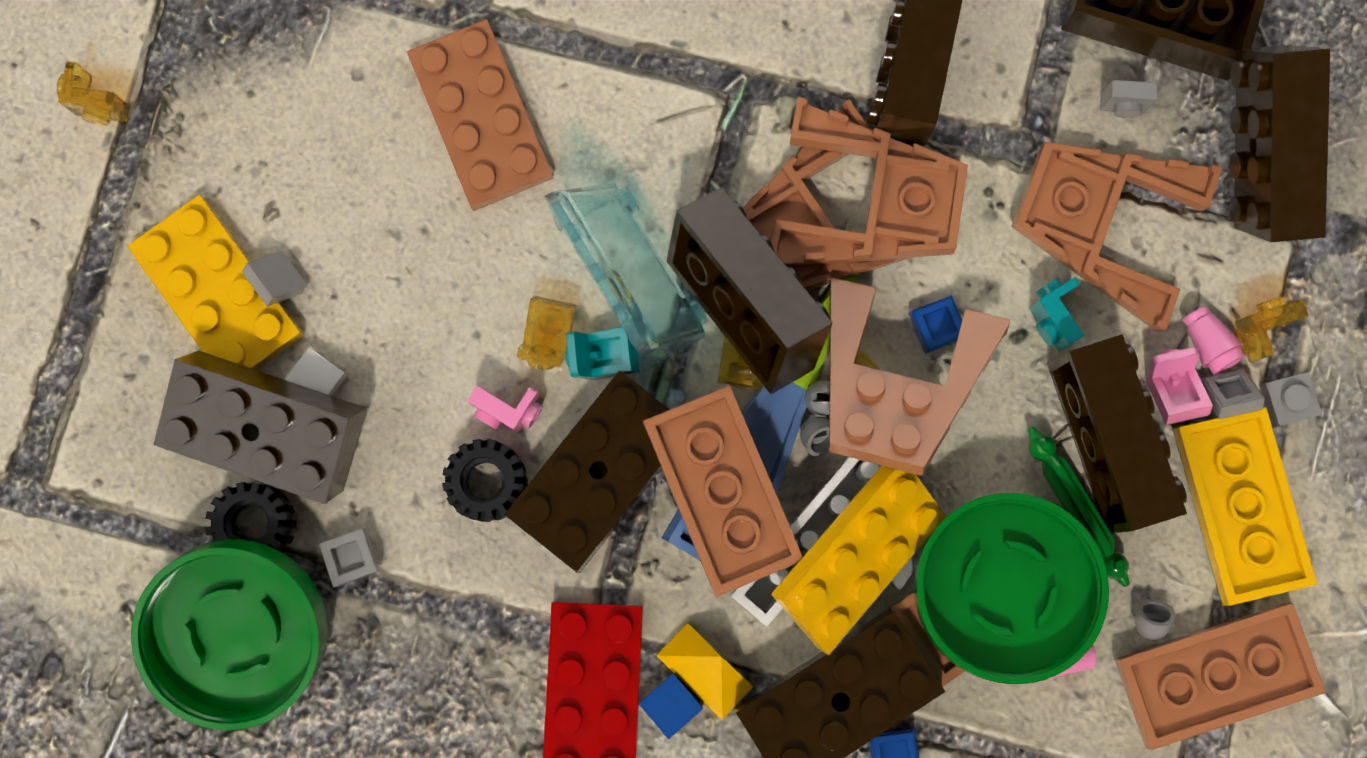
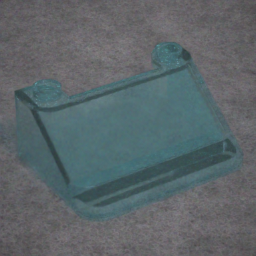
M615 183L552 191L544 196L556 227L559 231H564L636 350L639 365L644 372L705 337L702 325L708 322L704 311L695 298L689 302L687 301L634 212L639 210V206L627 187L619 190Z

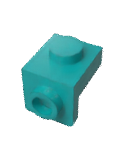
M1059 277L1036 292L1040 300L1029 307L1038 321L1036 329L1046 344L1049 346L1054 345L1058 352L1085 336L1060 300V298L1080 285L1076 277L1065 284L1062 283Z
M624 326L588 334L577 331L566 334L565 360L571 377L597 380L614 377L619 370L624 374L639 372L635 328Z

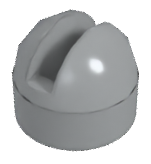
M830 380L816 381L809 385L805 392L804 400L806 407L814 415L829 416V401H817V393L830 394Z
M813 416L806 420L801 427V442L813 456H823L830 453L829 420L824 417Z
M1146 599L1140 602L1135 614L1137 631L1142 637L1150 640L1164 638L1171 631L1175 620L1173 609L1168 604L1156 599Z

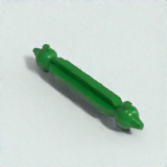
M1034 426L1028 429L1030 439L1029 452L1034 459L1042 461L1043 475L1064 510L1073 515L1091 534L1103 556L1108 578L1115 579L1123 587H1127L1130 585L1127 573L1129 562L1123 554L1115 551L1114 537L1068 462L1055 454V441L1052 437L1039 432Z

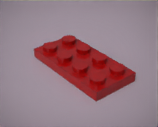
M551 602L543 758H636L643 606Z

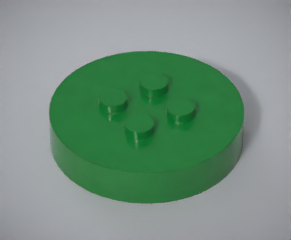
M998 493L965 503L937 525L927 538L917 560L914 575V598L924 631L947 660L963 671L981 679L1004 684H1028L1059 675L1077 663L1089 651L1096 641L1106 618L1109 603V580L1103 556L1096 542L1073 515L1060 506L1040 497L1021 493Z
M238 539L217 540L194 547L161 569L141 594L134 611L131 626V646L134 661L143 682L152 695L165 708L183 720L216 730H240L255 727L278 717L289 709L317 674L324 658L328 638L327 617L322 599L305 571L288 556L274 548L257 542Z

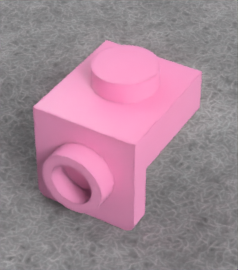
M1195 347L1183 350L1169 349L1152 358L1146 383L1166 425L1208 416L1212 410L1213 404L1195 369L1199 359V353Z
M476 386L467 400L477 408L473 415L475 418L495 430L502 423L518 434L523 426L528 429L532 427L543 408L538 403L542 395L532 387H529L516 409Z

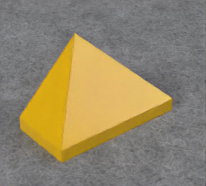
M688 622L656 655L721 720L754 687Z

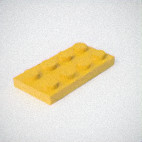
M200 194L127 245V248L202 352L258 370L304 336L281 302L267 307L242 273L245 265L251 261L205 198Z
M1267 407L1254 412L1223 419L1216 418L1173 429L1222 605L1231 606L1318 585Z
M881 466L771 595L813 644L827 655H830L946 515L916 474Z

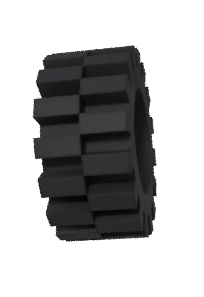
M475 439L472 440L473 443L468 445L464 443L458 447L460 450L456 454L452 453L447 459L450 463L447 468L444 467L442 475L445 476V483H442L443 491L447 493L448 497L446 499L448 503L456 509V512L472 520L490 522L504 519V514L523 492L525 486L528 485L524 463L521 462L519 456L512 449L496 440ZM483 463L495 465L502 474V486L498 493L490 498L475 496L468 484L471 471Z
M254 482L236 483V487L225 488L221 491L224 495L221 498L215 497L210 503L215 508L213 512L207 511L205 519L211 520V526L205 527L206 535L212 536L213 541L227 539L243 540L235 528L236 518L243 509L256 506L267 517V529L262 537L253 542L267 545L284 553L286 549L283 547L286 543L291 544L294 536L290 535L291 528H296L297 521L292 520L291 517L295 510L293 505L287 504L288 498L283 493L277 492L276 488Z

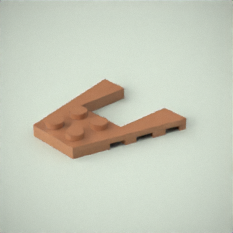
M797 97L790 145L877 158L865 233L776 219L772 239L774 252L787 267L952 255L957 246L968 165L915 143L912 147L890 138L891 134L878 128H874V131L850 122L849 117L831 109L829 113L808 105V100Z
M850 99L841 106L838 113L848 116L850 122L870 129ZM803 147L743 207L747 219L759 234H764L770 240L771 244L776 219L834 228L803 182L849 154ZM909 258L795 266L791 268L798 274L802 286L808 291L830 284L832 278L843 280Z
M1045 142L1039 149L1011 227L1157 332H1162L1167 329L1180 289L1099 256L1124 183L1127 181L1196 210L1203 211L1210 206L1222 167L1215 165L1210 167L1189 165V162L1171 159L1167 161L1142 158V155L1128 153L1124 155L1101 153L1099 149Z
M832 278L830 288V320L833 324L830 329L829 452L922 476L950 430L951 424L959 410L963 408L969 398L972 388L991 361L994 351L1002 338L1007 334L1010 319L965 309L946 385L943 386L855 364L875 299L876 288Z

